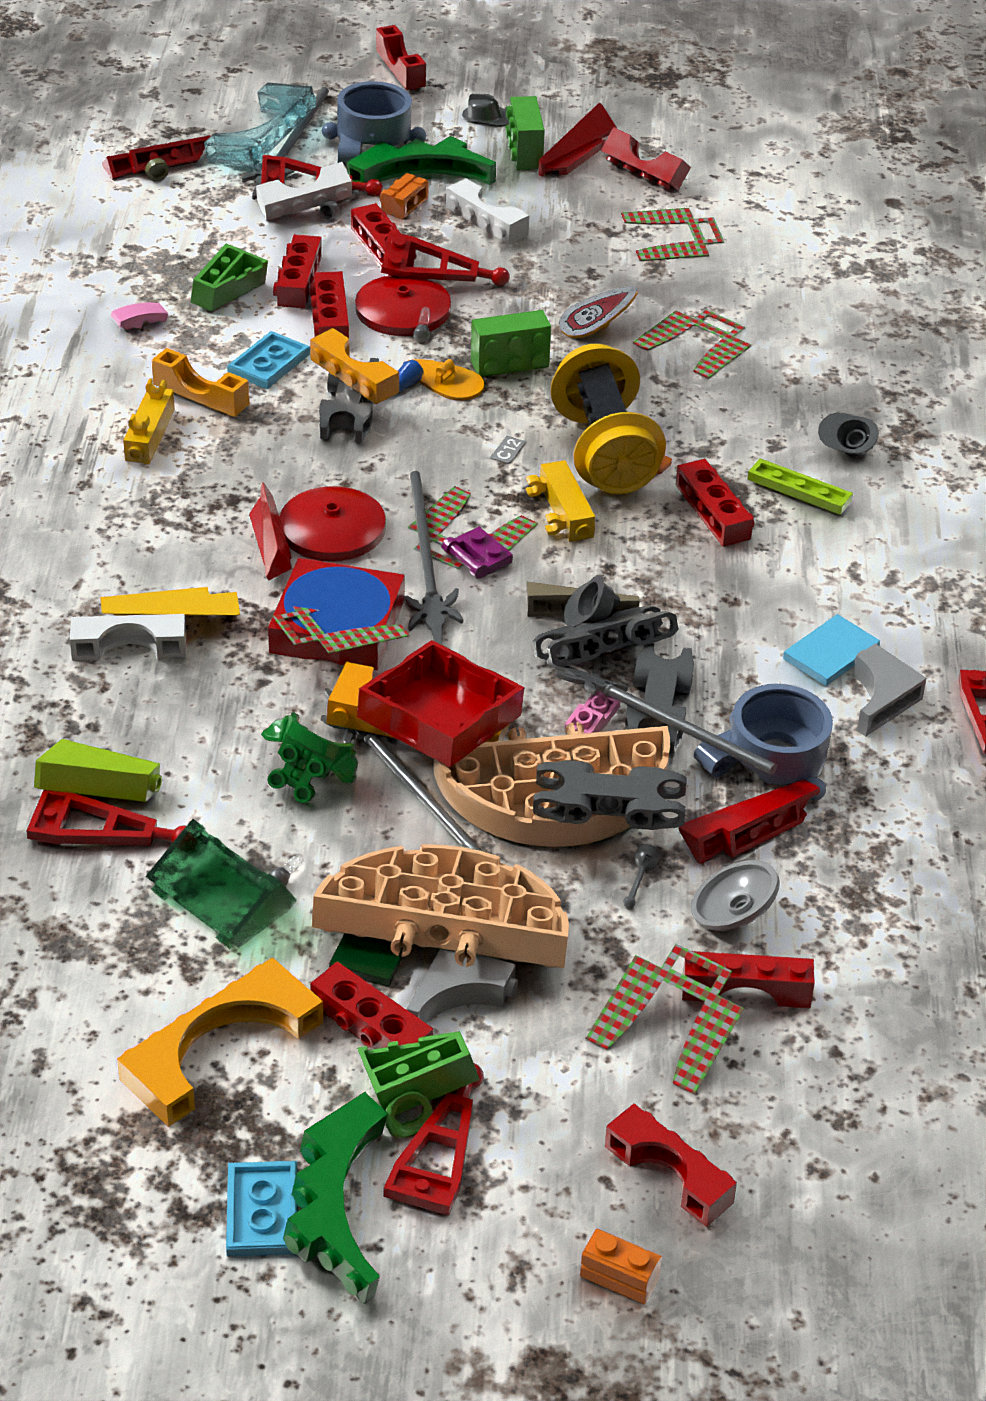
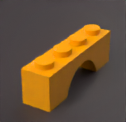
M334 328L310 339L311 361L373 403L378 404L399 393V371L383 361L361 362L350 357L349 338Z
M165 348L151 360L153 385L159 387L161 381L165 380L167 383L166 389H173V392L233 417H236L250 405L249 382L245 378L227 372L216 382L209 381L193 369L186 355L169 348Z

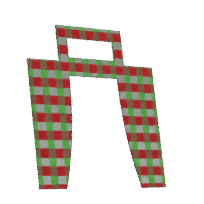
M689 208L621 213L624 223H688L695 241L670 243L636 250L639 261L709 256L705 244L724 242L714 217L694 219ZM709 222L716 239L705 240L698 223Z
M707 309L695 318L676 310L632 342L648 350L671 340L693 325L722 337L702 357L693 372L708 379L751 346V344L734 337L745 326ZM710 316L734 327V329L726 332L702 321V319Z
M454 486L425 511L430 543L434 541L442 545L447 537L440 535V533L462 510L471 495L470 492ZM521 515L502 525L489 535L509 551L538 522ZM415 520L408 528L418 532ZM418 544L414 549L420 552V546ZM431 550L432 557L457 569L463 565L459 560L454 561Z
M293 606L295 612L273 616L294 645L319 640L328 653L410 636L402 625L372 626L324 634L309 615V613L319 611L316 609ZM298 617L312 636L299 639L285 619Z
M675 944L662 967L635 955L585 1039L608 1049L641 1014L662 981L705 1001L687 1036L673 1079V1084L695 1095L744 1008L718 996L729 978L731 970ZM681 956L718 974L719 976L712 988L671 969L677 958Z

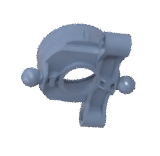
M378 81L360 82L344 88L337 98V125L328 122L323 125L321 130L326 139L332 140L336 137L340 139V144H338V163L343 162L344 165H347L348 161L361 154L362 144L377 145L380 142H385L391 146H396L404 142L406 145L408 141H413L414 139L424 142L427 136L425 130L421 127H414L411 130L412 99L409 93L397 85Z
M788 684L761 685L745 692L737 700L734 710L729 717L731 729L717 736L777 764L776 772L773 775L704 742H701L694 751V758L713 777L722 776L739 761L754 771L766 783L787 785L800 780H807L820 787L819 795L811 797L810 800H820L826 793V785L817 777L821 774L827 759L833 719L827 705L818 696L806 689ZM771 739L788 742L793 747L774 746L764 741Z

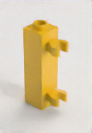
M149 378L145 386L146 393L136 414L131 415L128 421L129 429L123 439L125 461L150 464L175 411L173 389H166L167 383L165 380L161 381L159 387H155L152 378Z
M566 460L540 464V477L537 475L526 477L529 486H532L527 487L526 492L529 497L538 496L542 492L546 496L554 512L545 515L548 524H551L545 526L547 534L556 535L563 530L569 542L594 538L595 515Z

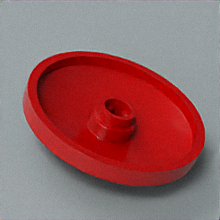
M387 275L366 283L358 291L355 298V311L359 320L374 331L393 336H413V332L418 325L427 326L429 332L443 325L450 316L451 298L448 291L442 285L431 279L403 278Z
M327 486L304 491L290 499L280 513L281 524L289 548L302 556L321 561H343L362 556L373 550L382 541L386 530V516L380 503L370 495L348 487Z

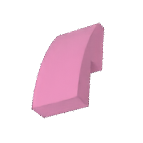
M137 303L112 311L111 317L117 322L119 327L131 330L132 327L142 328L144 321L149 323H156L157 321L166 322L168 312L160 303Z
M596 691L595 696L591 694L584 705L579 703L566 721L565 728L573 722L575 731H578L576 722H579L584 727V733L599 732L618 711L620 701L612 697H606L604 693Z

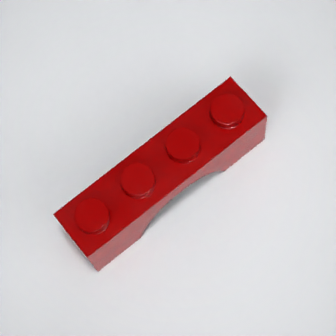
M390 25L376 28V52L406 90H417L418 88L426 87V63L419 54H407L403 34L398 27Z
M613 127L600 150L607 156L606 160L616 166L620 163L625 170L632 174L637 171L641 173L640 176L649 182H652L654 179L658 181L657 184L666 190H669L671 187L678 191L691 169L683 159L666 151L655 159L641 160L639 157V142L630 134Z
M692 951L732 971L718 996L731 989L748 987L768 993L775 999L778 1007L811 1008L815 984L814 959ZM684 958L682 974L712 988L719 975ZM682 990V1000L705 1002Z
M633 1103L606 1126L604 1147L629 1167L639 1163H657L670 1168L679 1176L683 1183L681 1208L704 1226L708 1227L734 1204L737 1182L732 1176L707 1160L702 1152L690 1147L676 1132L664 1127L650 1112L642 1110Z

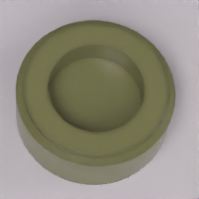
M155 158L147 163L145 172L150 180L161 181L168 175L169 167L163 159Z

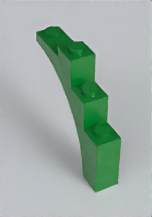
M449 136L434 146L414 139L400 149L385 142H380L348 161L347 173L352 175V181L367 183L371 179L382 182L409 173L412 175L446 174L461 176L491 185L496 182V162L468 150L467 143Z
M363 1092L304 1130L300 1152L305 1161L310 1165L296 1173L291 1193L297 1205L302 1209L287 1218L283 1236L287 1248L292 1253L298 1254L305 1263L317 1256L322 1266L326 1270L332 1271L342 1281L347 1292L355 1295L363 1304L375 1297L380 1276L364 1258L351 1234L345 1214L343 1187L353 1163L366 1147L383 1134L388 1115L366 1092Z

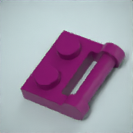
M480 526L456 538H446L441 546L447 554L454 555L468 567L470 573L476 579H480L512 563L513 554Z

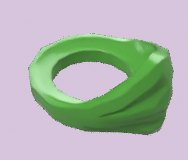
M406 1091L395 1096L386 1107L385 1111L388 1115L385 1125L390 1134L396 1138L406 1139L416 1135L432 1113V1106L428 1098L417 1091ZM409 1099L420 1101L423 1105V1111L418 1118L413 1121H406L405 1123L395 1118L397 1108L402 1102Z

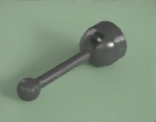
M353 190L352 197L341 200L338 203L333 200L323 203L320 206L322 217L326 220L336 218L339 215L340 206L353 198L358 199L361 195L360 191Z
M641 844L636 851L635 863L639 867V871L629 896L623 900L626 908L630 909L635 906L634 898L644 872L654 869L660 860L661 852L651 844Z

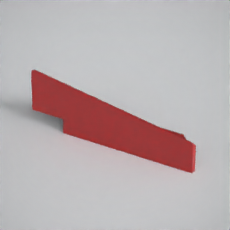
M598 103L540 158L539 176H544L549 171H558L559 175H568L602 149L605 143L603 138L609 136L613 127L617 128V126L601 103Z
M211 135L132 149L128 153L107 156L102 162V166L111 179H116L132 172L134 174L145 172L147 163L155 158L163 159L168 167L196 163L210 142Z
M262 482L260 488L261 496L252 508L249 516L265 565V575L268 581L293 568L290 561L292 556L273 495L265 483Z
M800 780L684 822V825L678 827L697 863H705L722 850L727 855L734 857L803 823L808 814L804 808L811 797L819 795L820 787L807 780Z

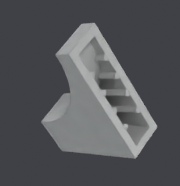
M876 643L866 650H861L855 657L853 677L866 688L871 698L869 703L860 710L857 731L866 737L921 701L927 678Z
M440 948L406 1009L425 1023H428L438 1014L463 1005L483 1004L503 1008L508 997L513 998L518 988L519 980L515 978L516 965L493 957L476 954V959L472 966L466 967L467 958L464 959L463 966H460L455 961L456 951Z

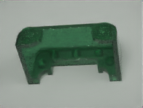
M192 819L145 877L153 884L150 890L165 901L170 897L218 933L215 938L228 949H231L233 945L240 948L287 913L297 902V899L278 879L269 873L258 870L226 847L217 837L209 835L203 825Z

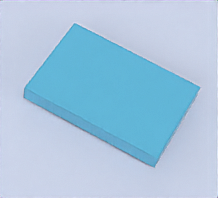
M270 331L227 365V372L268 389L310 355V346Z
M836 614L785 650L783 659L827 686L855 666V657L861 650H866L875 643L880 646V640Z
M297 1161L228 1163L227 1257L294 1254L287 1248L283 1236L287 1218L298 1212V1205L291 1195L295 1176L298 1173Z

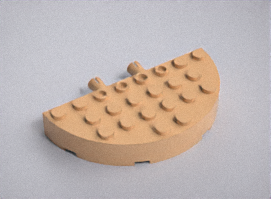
M572 722L565 728L566 735L527 739L525 729L518 727L520 736H517L515 727L507 734L509 740L485 742L451 767L434 759V776L447 802L467 821L488 833L510 841L536 846L560 847L588 844L614 836L631 826L627 824L625 817L592 814L591 818L582 824L561 823L537 816L533 813L534 794L540 791H555L544 789L536 784L537 765L545 762L565 760L582 761L591 764L595 773L628 776L633 768L639 766L658 767L668 770L670 752L668 726L584 733V727L581 723L576 722L578 731H575L574 723ZM554 772L543 774L547 778H559ZM550 802L540 803V805L544 808H553L556 806L555 803Z
M421 844L420 850L404 851L403 846L377 850L356 857L341 865L340 872L334 876L329 874L318 886L313 896L312 928L323 929L327 932L336 931L354 934L358 937L367 936L385 939L392 942L390 946L391 951L399 956L401 948H404L402 957L407 956L411 952L412 944H416L421 947L456 951L455 961L460 966H463L464 959L467 958L466 967L474 964L476 954L509 959L514 962L540 964L546 967L564 968L569 922L567 913L563 912L561 908L560 898L550 886L534 873L518 864H515L513 867L500 862L499 856L483 851L434 844Z

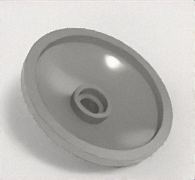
M748 860L728 865L712 874L697 889L691 902L692 915L700 926L709 930L728 931L743 927L758 919L770 908L779 891V877L775 869L763 861Z

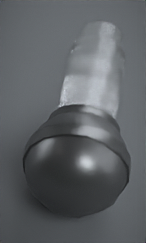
M428 307L422 308L419 324L413 332L414 339L420 343L426 342L430 337L428 328L430 309Z
M297 854L291 857L282 867L272 869L268 875L270 885L276 889L286 887L290 875L301 866L304 860L303 857Z

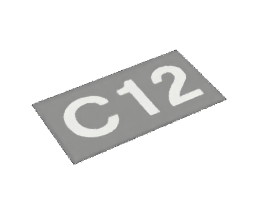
M506 436L490 458L510 464L527 441Z

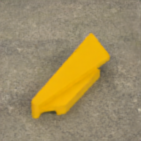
M208 587L100 597L102 614H113L115 616L185 614V616L240 615L237 592L209 594Z

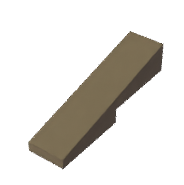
M527 581V617L564 616L568 599L578 588ZM615 593L620 597V603L611 611L606 619L611 618L617 612L639 607V596ZM587 620V621H585V622H583V623H593V622H596V621H594V620Z

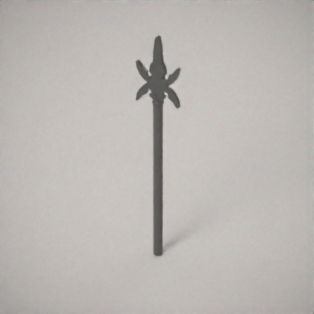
M327 87L321 88L276 156L286 157L328 95L329 90ZM255 159L253 166L256 172L243 176L242 182L256 179L257 186L261 184L262 165ZM285 168V176L295 172ZM256 186L252 193L253 200L257 198Z
M412 471L410 473L426 593L422 599L423 604H419L418 600L412 599L408 595L404 596L406 604L411 609L418 611L411 617L408 629L412 631L416 625L421 623V619L424 618L427 628L432 632L433 640L442 645V628L445 625L444 614H447L450 619L456 620L461 624L463 623L461 614L450 607L456 602L459 589L455 588L452 593L446 596L445 601H443L441 595H438L436 590L421 476L418 471Z
M549 657L547 658L546 663L561 671L557 672L556 677L572 683L583 684L585 690L594 696L596 691L604 692L606 697H612L770 775L776 772L777 764L628 693V686L601 679L600 674L592 669L587 673L569 665H554L549 662Z
M325 688L324 691L327 700L332 693V690L329 688ZM322 715L321 721L325 724L327 721V716ZM326 724L333 728L345 730L343 743H351L353 734L357 735L356 739L364 740L365 744L374 750L462 847L483 851L377 738L376 734Z

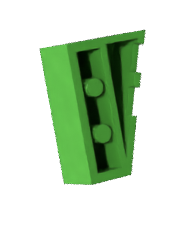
M226 243L193 279L191 303L213 311L265 284L268 260Z
M460 1031L420 1037L417 1043L399 1045L398 1041L389 1042L386 1048L368 1050L367 1046L357 1048L380 1106L384 1110H386L389 1102L395 1096L406 1091H417L425 1095L430 1101L479 1080L471 1054ZM415 1099L406 1100L399 1105L396 1115L422 1103Z

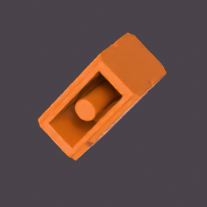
M406 173L400 179H396L393 185L381 192L380 202L382 211L403 220L428 199L429 182L427 179L416 178L415 175Z
M597 1228L583 1250L580 1277L645 1305L659 1280L662 1256L649 1250L646 1251L640 1246Z

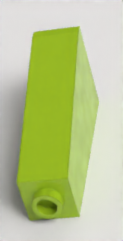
M61 739L36 760L34 788L146 802L155 793L159 792L162 785V776L159 775L160 763Z

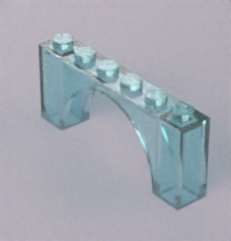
M267 82L257 92L261 112L276 116L268 122L248 130L214 133L204 143L208 163L255 168L262 161L263 155H268L316 107L313 87Z

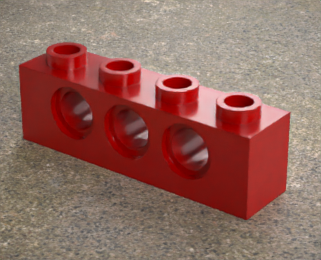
M377 203L351 209V229L382 267L389 231L400 233V231ZM409 249L407 267H414V260L417 257L415 249Z
M294 234L291 243H287L286 256H283L282 269L278 270V282H274L273 296H277V306L306 309L310 296V282H314V272L318 271L322 258V237Z
M343 271L314 272V282H310L314 337L334 328L349 338Z
M706 459L677 465L675 486L722 547L751 540L752 528L755 525L753 515L748 513L740 499L733 494L728 484L718 475L716 469Z
M338 961L310 983V990L323 1001V1014L334 1020L342 1030L349 1031L359 1038L368 1048H386L389 1042L398 1041L399 1045L417 1043L418 1038L433 1035V1028Z

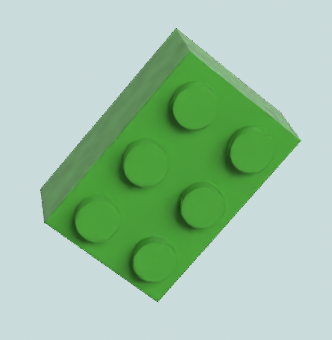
M510 97V106H506V118L509 119V125L505 126L506 139H508V149L511 150V161H515L517 170L539 169V160L544 155L545 129L537 97Z
M543 310L472 319L471 362L476 373L481 377L549 367L551 324Z

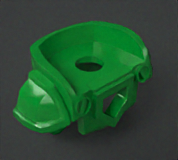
M292 712L284 718L276 719L261 733L265 740L282 742L278 754L286 762L283 769L277 768L271 771L267 778L268 784L274 789L282 788L287 784L295 789L293 793L295 800L300 803H306L315 796V789L310 784L313 777L325 778L332 771L342 782L354 783L357 778L356 771L358 768L356 751L353 750L355 745L352 743H335L318 736L300 724L299 714Z

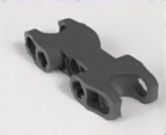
M370 358L369 362H379V358ZM329 373L327 390L328 392L336 393L334 400H321L319 407L320 439H329L334 431L345 429L355 434L354 442H363L366 435L370 432L373 418V403H364L365 397Z
M647 605L620 611L613 614L611 618L578 627L572 625L560 627L539 634L533 640L535 656L547 660L549 657L550 663L557 666H566L595 659L603 652L625 646L651 644L669 638L679 630L677 616L671 612L661 611L657 607ZM668 617L670 620L669 629L665 632H660L658 629L663 624L661 618ZM608 630V638L603 641V634ZM548 638L552 639L553 641L547 647L548 653H543L541 650L542 642ZM560 657H566V658L563 659V660H558V659H557V658H560Z
M654 643L644 645L637 657L633 687L646 688L644 701L685 720L686 707L674 706L676 693L690 695L694 669L692 648L684 647L681 655L677 658L664 659L655 654ZM627 705L625 730L668 726L670 735L669 753L674 754L679 742L682 740L683 732Z
M570 760L545 762L537 765L536 784L544 789L555 790L540 791L534 794L533 813L539 817L561 823L582 824L587 822L592 814L625 817L629 826L648 830L677 828L684 825L685 806L677 801L666 800L685 796L687 777L678 772L658 767L639 766L633 768L628 776L595 773L593 766L587 762ZM554 772L559 778H547L543 774ZM667 782H676L680 786L670 788L663 785ZM550 802L555 803L556 806L553 808H544L540 805V803ZM662 812H674L678 816L667 818L663 816Z

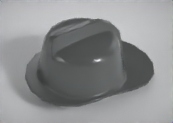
M474 93L469 95L468 108L462 112V117L465 120L493 126L509 124V119L506 118V109L499 107L498 102L492 95Z
M837 412L829 414L821 421L818 435L823 444L829 448L845 452L850 456H861L873 449L878 440L879 430L877 425L868 418Z
M596 575L575 590L568 599L564 611L565 623L568 626L576 627L587 620H604L620 603V597L614 593L610 586L604 583L602 576Z

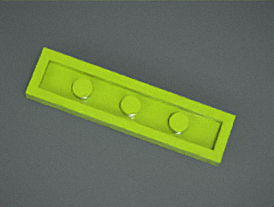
M761 458L748 471L747 480L840 515L852 502V492Z

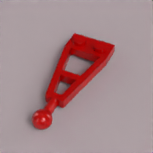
M263 155L261 184L279 180L284 184L285 168L316 176V181L322 167L287 157ZM371 179L367 183L352 181V191L359 190L373 197L379 196L383 191L382 183L376 179Z
M391 231L388 233L381 273L403 278L475 282L476 277L492 280L497 286L506 285L510 279L508 270L503 267H498L494 270L478 267L479 261L413 236ZM412 248L441 259L440 268L407 267L409 249ZM450 262L469 270L447 269V265Z
M960 669V697L982 751L986 754V715L980 713L974 698H986V671Z
M43 790L26 830L27 839L55 844L151 845L153 839L173 842L175 847L185 850L191 848L196 841V834L189 826H178L174 830L157 827L156 819L75 793ZM71 808L107 819L103 830L63 829ZM118 823L143 831L116 830Z
M474 1063L479 1080L459 1088L456 1094L447 1093L396 1160L383 1188V1197L450 1215L461 1188L473 1110V1099H470L469 1096L472 1089L478 1088L484 1080V1072L479 1065ZM450 1111L462 1113L459 1131L440 1126ZM428 1141L456 1148L451 1178L411 1167V1164Z

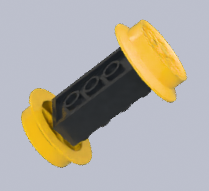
M588 344L573 350L561 361L551 382V399L555 408L562 416L574 422L589 423L590 425L581 434L574 448V465L580 477L588 484L607 493H630L644 487L655 477L665 455L666 439L661 427L653 419L640 413L626 411L634 401L640 387V373L634 360L625 352L608 345Z

